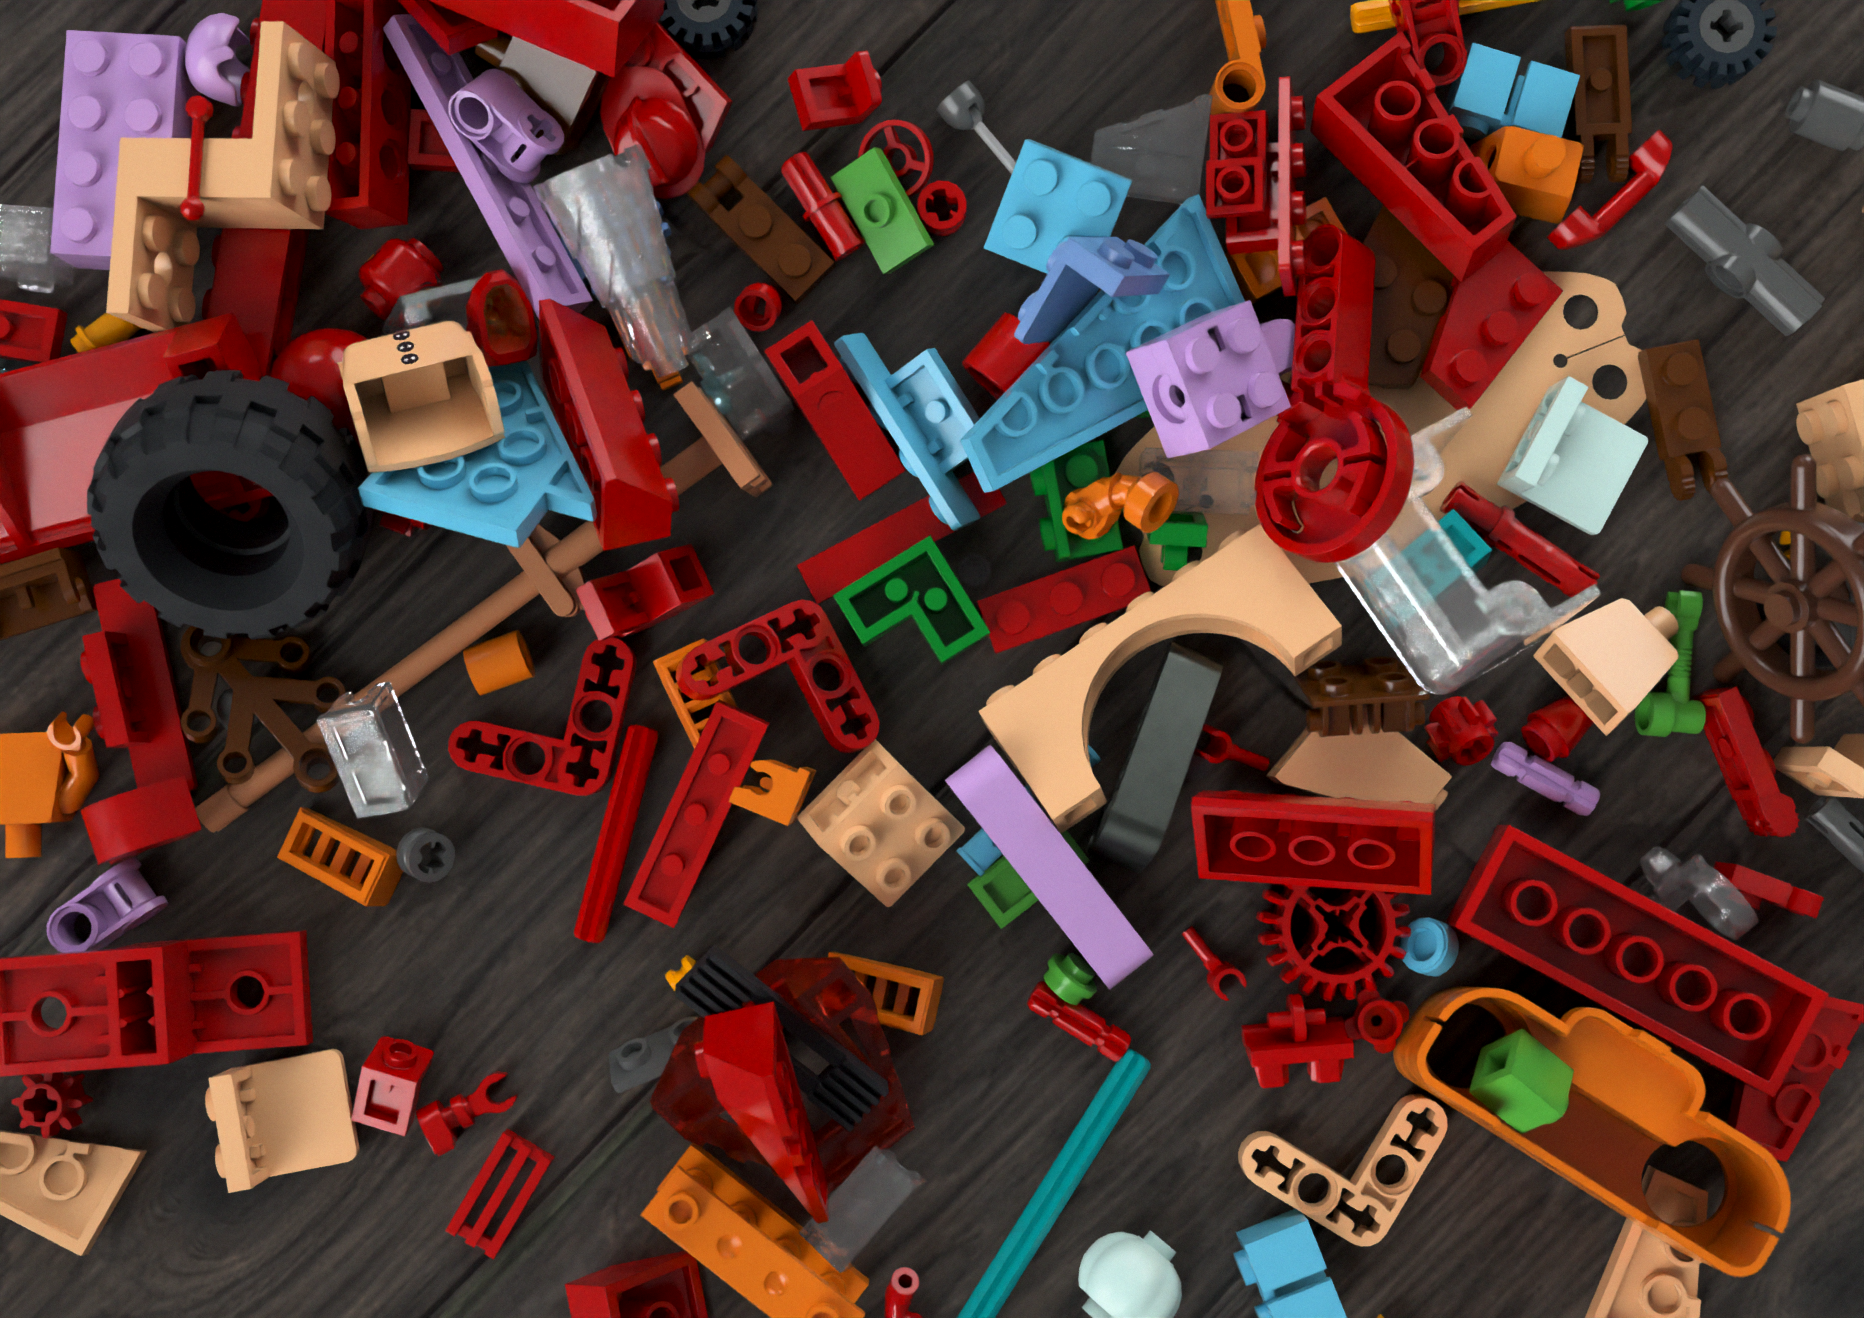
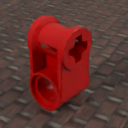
M1388 0L1397 33L1402 30L1411 45L1410 54L1420 70L1426 69L1424 57L1427 50L1432 45L1440 42L1444 49L1443 61L1438 68L1429 71L1428 74L1437 86L1448 85L1457 80L1463 73L1467 63V51L1459 19V0Z

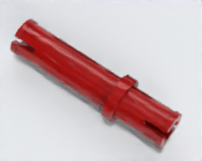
M1459 481L1444 499L1443 505L1440 507L1441 512L1447 514L1454 509L1490 548L1494 546L1506 553L1547 583L1561 590L1562 593L1573 599L1577 604L1583 602L1596 587L1597 580L1600 578L1599 573L1581 564L1561 548L1525 526L1514 517L1515 511L1506 505L1501 508L1467 486L1463 481Z

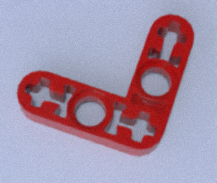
M803 599L793 601L705 642L688 652L677 666L676 680L678 687L686 696L694 700L704 701L788 663L825 738L833 748L844 753H854L875 741L879 733L880 722L877 712L826 613L813 601ZM795 616L799 621L808 619L811 622L812 628L806 633L807 639L802 633H797L780 644L777 633L788 628L795 621ZM752 635L763 641L767 649V656L763 663L757 665L750 664L741 657L738 648L739 641L743 636ZM723 646L725 653L719 647ZM726 656L729 666L718 671L710 679L712 686L709 687L705 680L695 682L692 678L691 672L697 668L696 660H699L700 664L705 667L718 662ZM826 662L837 669L840 681L836 690L824 691L816 685L812 676L816 663ZM732 669L735 673L738 674V676H733ZM846 692H848L851 700L842 704L847 717L850 720L859 718L863 725L857 731V737L853 733L844 735L841 731L840 726L847 721L841 706L839 705L830 711L826 704L834 702Z
M615 637L601 641L596 639L587 647L579 672L564 740L485 721H467L455 728L448 740V751L451 759L458 767L467 771L572 795L588 796L600 792L608 784L612 774L636 672L637 658L633 648L627 642ZM610 646L617 647L616 656L624 659L623 669L613 670L608 683L610 687H620L618 698L606 692H588L590 680L594 683L602 684L604 668L596 665V658L598 654H608ZM595 700L606 702L613 713L610 726L599 733L588 730L582 720L585 706ZM477 730L482 731L481 741L504 746L503 735L510 736L511 739L503 752V769L496 768V764L501 756L478 754L475 762L470 760L471 751L463 748L464 739L474 738ZM577 735L589 741H607L605 752L598 748H593L590 764L592 767L599 769V775L595 779H587L584 787L578 785L579 776L571 773L572 763L582 762L587 746H575ZM527 742L538 744L545 753L543 768L532 775L522 772L515 761L518 748Z

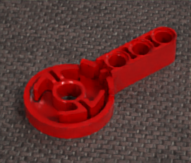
M1325 224L1314 229L1304 241L1307 270L1306 275H1299L1291 377V390L1294 393L1288 399L1291 407L1278 414L1282 422L1272 433L1261 455L1255 477L1254 498L1260 524L1275 544L1307 560L1331 563L1346 560L1365 551L1391 527L1402 510L1411 487L1414 471V450L1410 433L1402 418L1392 408L1373 398L1368 389L1375 255L1369 247L1338 227ZM1377 422H1379L1382 427V431L1385 434L1386 442L1384 440L1383 435L1380 432V427L1377 424ZM1337 458L1338 467L1333 480L1320 490V479L1323 471L1331 461ZM1292 501H1294L1295 509L1300 521L1305 526L1299 534H1297V532L1300 530L1302 526L1300 525L1294 514Z

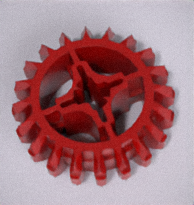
M1281 884L1284 889L1280 894L1269 889L1263 890L1262 897L1276 905L1274 912L1265 910L1257 912V920L1273 924V930L1260 933L1258 941L1262 945L1278 944V947L1269 952L1265 959L1271 966L1280 965L1288 961L1281 970L1280 979L1289 984L1301 975L1298 991L1306 996H1309L1315 990L1319 982V993L1323 1000H1333L1337 984H1339L1343 997L1347 1000H1353L1356 998L1357 993L1355 981L1358 980L1365 990L1373 992L1377 989L1376 981L1371 975L1375 970L1387 978H1391L1394 975L1392 967L1384 962L1387 956L1391 955L1398 959H1404L1406 956L1404 949L1393 945L1395 936L1406 938L1412 934L1411 928L1396 924L1395 918L1403 917L1410 913L1409 905L1390 903V900L1400 893L1352 889L1349 893L1343 892L1334 901L1324 902L1308 890L1311 886ZM1368 898L1372 903L1375 913V931L1370 945L1369 941L1361 934L1359 928L1360 917L1367 908L1364 903ZM1296 903L1305 912L1309 921L1308 931L1301 939L1303 945L1298 951L1291 936V916ZM1315 906L1322 911L1339 916V911L1342 910L1343 914L1338 922L1343 927L1342 931L1352 941L1331 932L1325 938L1324 934L1329 926L1323 920L1325 917L1315 909ZM1339 946L1345 947L1358 957L1351 964L1335 969H1322L1310 965L1318 955L1324 957L1331 949Z

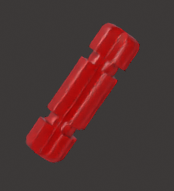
M1040 981L1027 1000L1030 1010L1043 1018L1050 1016L1053 1018V1024L1090 1047L1093 1044L1097 1045L1098 1052L1113 1061H1119L1130 1046L1132 1039L1127 1032L1114 1024L1110 1027L1107 1026L1106 1020L1080 1003L1072 1005L1055 994L1046 982Z

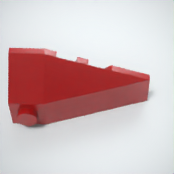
M774 1002L704 1016L703 1041L695 1043V1057L700 1076L702 1078L711 1077L718 1101L817 1224L828 1222V1182Z

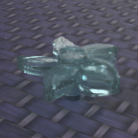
M701 352L692 355L695 367L703 380L700 383L708 398L712 397L718 411L722 415L731 411L732 403L726 394L724 386L736 381L732 370L716 378L714 367L706 356Z

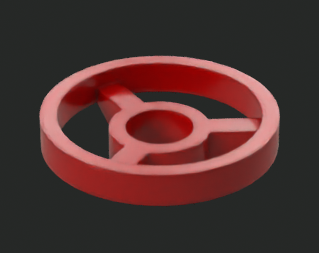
M903 120L883 121L871 128L865 135L860 145L858 158L869 151L874 138L884 130L888 145L884 148L883 152L896 176L906 177L914 170L922 171L916 184L905 191L909 198L917 194L927 184L932 174L934 165L932 145L927 135L911 122ZM894 126L905 127L918 137L924 150L925 162L917 160L916 152L910 145L901 143ZM900 149L906 156V163L898 171L892 164V156Z

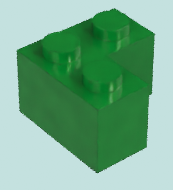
M931 536L926 537L833 595L864 647L908 620L913 619L938 661L943 665L990 634L989 629Z

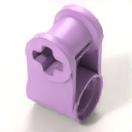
M497 69L486 70L452 95L448 103V114L456 129L468 137L492 160L503 175L517 183L527 184L532 182L541 171V161L547 154L551 155L557 152L564 142V133L555 118L546 111H543L517 85L514 79L504 71ZM539 130H543L544 134L542 137H535ZM514 154H521L516 162L512 161Z
M132 857L103 873L91 886L57 908L48 920L47 937L50 944L62 953L100 950L127 931L155 916L168 905V901L163 895L156 896L138 870L141 866L140 861L137 857ZM80 913L85 914L91 922V934L85 942L80 940L74 931V922Z

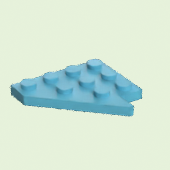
M527 360L488 367L499 403L505 438L477 451L446 461L410 469L372 472L358 488L363 506L520 548L548 510L592 522L597 518L595 499Z

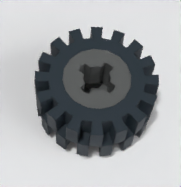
M665 0L664 13L660 18V22L688 54L691 50H694L698 58L707 59V53L715 51L718 59L726 56L724 49L729 46L734 51L741 48V38L743 35L748 39L754 31L752 21L757 22V0Z
M1681 0L1670 12L1671 16L1665 21L1662 30L1669 32L1661 40L1662 49L1672 48L1673 50L1665 58L1669 67L1679 61L1683 68L1676 75L1682 80H1685L1690 74L1695 75L1692 85L1702 88L1709 81H1711V89L1721 88L1727 82L1729 86L1738 82L1760 64L1773 47L1768 42L1776 37L1777 26H1767V24L1776 17L1774 8L1762 11L1760 6L1767 0ZM1718 23H1721V26H1723L1726 29V31L1729 32V34H1723V32L1718 28Z

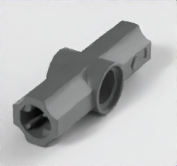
M1703 185L1685 199L1664 223L1707 263L1705 267L1706 274L1716 287L1731 297L1745 298L1783 335L1793 334L1822 307L1825 298L1782 259L1784 251L1780 242L1769 231L1759 225L1752 223L1744 224Z

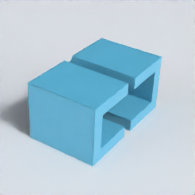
M1472 43L1466 50L1467 63L1464 71L1457 80L1452 82L1444 107L1447 114H1454L1464 130L1462 137L1481 140L1504 126H1514L1561 138L1580 75L1531 61L1528 64L1525 76L1519 75L1516 78L1509 104L1504 114L1521 57Z
M1293 1209L1236 1232L1242 1250L1233 1253L1246 1286L1257 1283L1264 1302L1254 1306L1258 1318H1347L1332 1279L1326 1277L1324 1272L1327 1269L1309 1221L1302 1212Z

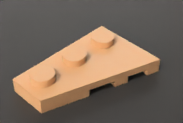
M0 1130V1215L79 1256L88 1255L147 1151L54 1137L46 1139L40 1135Z
M1648 1165L1642 1179V1190L1649 1207L1659 1218L1676 1226H1691L1707 1220L1709 1192ZM1626 1218L1585 1318H1700L1701 1300L1697 1298L1699 1264L1701 1262L1679 1252Z

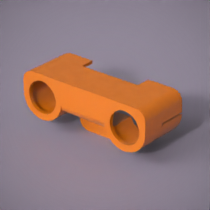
M1456 986L1440 990L1425 999L1417 1007L1396 1041V1047L1393 1051L1394 1062L1399 1072L1405 1078L1689 1257L1731 1276H1749L1758 1272L1764 1266L1779 1240L1774 1235L1753 1226L1758 1224L1782 1234L1786 1228L1791 1207L1790 1190L1786 1176L1776 1159L1761 1145L1715 1116L1699 1111L1705 1098V1084L1701 1074L1694 1066L1670 1052L1671 1048L1645 1031L1631 1028L1604 1010L1578 1007L1566 1012L1559 1020L1526 998L1511 991L1497 988ZM1468 1003L1477 1005L1491 1013L1501 1025L1505 1036L1522 1028L1574 1070L1568 1094L1569 1105L1564 1115L1552 1124H1543L1520 1134L1469 1093L1470 1088H1458L1442 1081L1432 1071L1426 1060L1430 1047L1442 1029V1026L1431 1022V1020L1446 1022L1455 1010ZM1687 1140L1694 1141L1707 1148L1718 1160L1725 1178L1724 1196L1719 1208L1707 1220L1691 1226H1676L1663 1221L1649 1207L1642 1190V1173L1648 1158L1660 1146L1666 1144L1676 1147Z

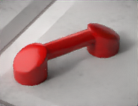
M1658 129L1628 157L1629 167L1636 174L1593 216L1579 205L1546 238L1558 250H1568L1591 243L1605 236L1613 226L1659 183L1671 157L1672 141Z

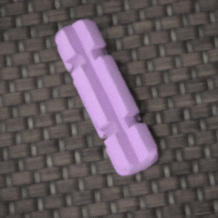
M1503 742L1493 756L1491 765L1494 769L1509 777L1516 775L1518 782L1554 802L1558 801L1561 803L1564 801L1563 806L1578 815L1588 816L1599 801L1600 792L1597 788L1584 781L1580 782L1577 780L1574 782L1573 775L1536 755L1527 756V750L1512 742Z

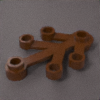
M190 626L181 639L180 649L184 661L194 670L189 708L182 714L181 727L187 738L196 743L208 742L217 735L219 722L212 710L218 676L220 675L233 690L225 750L220 753L217 759V768L222 778L230 784H242L253 776L255 763L249 752L254 716H256L294 760L293 770L296 779L304 789L310 792L321 793L336 786L342 775V765L338 753L327 744L311 743L275 702L312 704L319 712L329 714L347 700L342 682L334 677H323L317 681L252 676L239 662H277L282 671L289 674H298L305 671L311 662V653L307 643L296 636H289L281 641L268 639L252 640L250 638L238 637L236 633L231 635L229 639L204 636V629ZM215 641L222 645L220 651L213 656H206L201 653L202 647L208 642ZM291 648H298L303 651V656L296 662L285 661L283 654ZM324 689H336L339 692L338 698L331 703L321 702L318 696ZM205 716L210 719V724L205 730L196 732L190 729V723L194 718ZM241 757L246 760L245 768L239 773H230L225 770L227 762L232 758ZM318 763L326 764L330 768L328 775L322 779H313L308 775L309 769Z

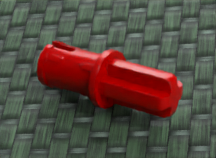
M800 152L787 159L781 167V173L806 211L802 215L804 220L812 221L831 251L834 260H842L865 244V240L860 236L841 206V194L831 191L809 154Z

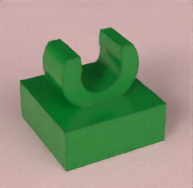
M1173 511L1162 526L1151 533H1146L1149 544L1161 545L1160 561L1163 563V570L1178 571L1184 565H1187L1188 546L1206 547L1208 524L1203 513Z

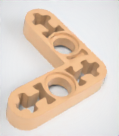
M1409 1094L1401 1098L1393 1107L1350 1180L1278 1135L1268 1131H1257L1248 1135L1240 1145L1238 1161L1245 1175L1254 1184L1350 1243L1360 1247L1372 1246L1380 1242L1387 1234L1444 1139L1448 1128L1447 1116L1440 1105L1422 1094ZM1427 1107L1429 1109L1426 1112V1117L1432 1124L1427 1132L1418 1128L1411 1137L1409 1143L1418 1149L1413 1157L1401 1145L1393 1143L1391 1140L1397 1134L1406 1141L1413 1128L1411 1123L1406 1120L1408 1114L1411 1111L1421 1114ZM1270 1145L1275 1146L1273 1155L1281 1164L1290 1169L1295 1158L1300 1160L1289 1172L1284 1189L1278 1187V1185L1285 1178L1273 1168L1264 1166L1260 1172L1255 1171L1258 1164L1253 1159L1252 1154L1256 1149L1265 1152L1269 1149ZM1386 1155H1398L1402 1157L1405 1163L1403 1177L1394 1184L1386 1185L1380 1183L1376 1177L1378 1161ZM1311 1173L1321 1174L1328 1181V1192L1317 1203L1304 1202L1298 1194L1300 1181ZM1346 1188L1348 1191L1341 1197L1342 1189ZM1340 1197L1358 1211H1363L1367 1205H1370L1368 1213L1374 1219L1370 1228L1360 1225L1356 1231H1353L1355 1223L1346 1213L1336 1208ZM1334 1209L1333 1217H1327V1215Z

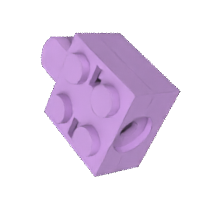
M1251 300L1207 313L1126 352L1167 459L1211 449L1291 407L1280 379L1281 375L1292 370L1295 324L1291 320L1275 319L1259 324Z

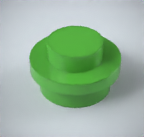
M1055 953L1048 960L1049 969L1045 972L1043 978L1050 989L1060 998L1072 1005H1078L1083 998L1090 999L1096 993L1097 987L1092 980L1095 972L1081 957L1073 953H1069L1067 956Z

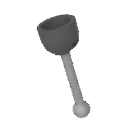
M968 80L949 94L940 103L936 111L954 129L964 131L974 129L1012 174L1016 162L982 122L985 113V102L980 92Z

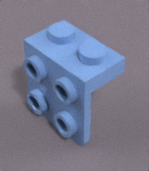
M1068 237L1067 241L1059 244L1050 255L1046 265V269L1049 272L1039 290L1032 293L1021 306L1018 313L1020 323L1015 330L1014 337L1023 344L1054 341L1090 303L1099 288L1111 297L1159 294L1170 274L1155 264L1158 256L1152 250L1134 240L1128 239L1125 243L1118 237Z

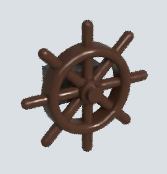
M1800 454L1791 462V502L1783 503L1757 513L1751 510L1731 481L1727 479L1715 481L1711 486V495L1732 523L1734 529L1723 542L1714 568L1688 564L1681 570V579L1685 584L1713 591V602L1718 624L1731 649L1714 665L1712 670L1714 678L1719 682L1727 683L1746 669L1768 688L1790 697V735L1798 743H1807L1814 737L1815 701L1836 698L1852 691L1864 707V523L1853 520L1833 507L1816 502L1817 464L1815 459L1808 454ZM1778 531L1791 532L1790 562L1771 537ZM1757 560L1773 582L1754 578ZM1756 602L1764 604V611L1767 617L1764 621L1760 617ZM1785 633H1790V655L1776 643ZM1815 645L1820 646L1836 670L1815 669Z

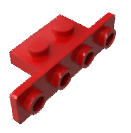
M1290 76L1279 77L1278 142L1268 143L1264 215L1226 217V246L1229 255L1278 250V270L1285 297L1296 296V275H1306L1307 270L1304 240H1296V226L1306 225L1304 191H1296V178L1306 177L1304 143H1296V131L1306 130V108L1304 96H1294Z
M119 579L97 583L93 587L102 631L82 636L85 651L81 653L80 657L83 674L86 680L93 684L97 706L93 709L95 729L98 735L105 739L107 748L129 749L137 788L184 775L189 791H193L198 787L188 738L181 727L182 711L161 618L158 617L159 610L145 600L137 603L120 587L121 581Z

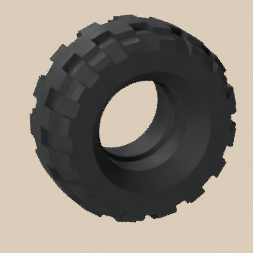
M241 370L208 371L201 380L194 374L186 377L180 376L159 384L149 397L145 399L139 397L117 422L93 467V477L87 490V514L91 515V526L95 529L93 538L97 544L96 548L106 568L110 570L116 568L120 573L118 579L121 581L120 587L137 603L145 600L159 610V618L181 628L182 623L204 629V636L229 639L235 633H248L249 638L252 640L276 636L278 632H284L287 625L297 629L326 613L335 597L344 596L355 579L362 563L373 529L374 509L363 506L358 489L368 477L367 467L363 466L364 456L362 450L348 428L337 429L333 425L334 415L331 414V410L315 397L310 396L307 400H304L287 391L289 383L267 375L262 377L260 381L243 379ZM205 471H224L247 478L270 491L282 505L287 517L270 523H248L230 518L211 507L200 496L190 476Z

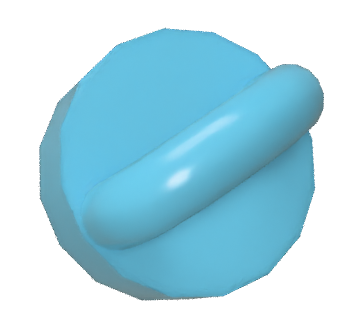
M1430 917L1419 918L1407 926L1411 928V936L1401 937L1400 947L1406 951V956L1402 959L1406 966L1417 973L1433 977H1439L1447 972L1455 963L1459 950V941L1456 932L1451 926Z

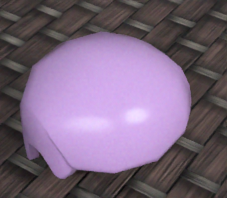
M225 13L209 15L200 21L189 34L185 46L186 71L190 82L197 91L209 98L239 107L242 104L240 97L241 80L244 73L250 72V70L237 59L235 53L238 46L248 45L250 41L237 27L239 19L236 16Z

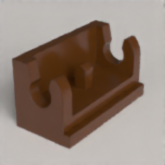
M57 547L0 565V641L97 611L95 597L81 552Z

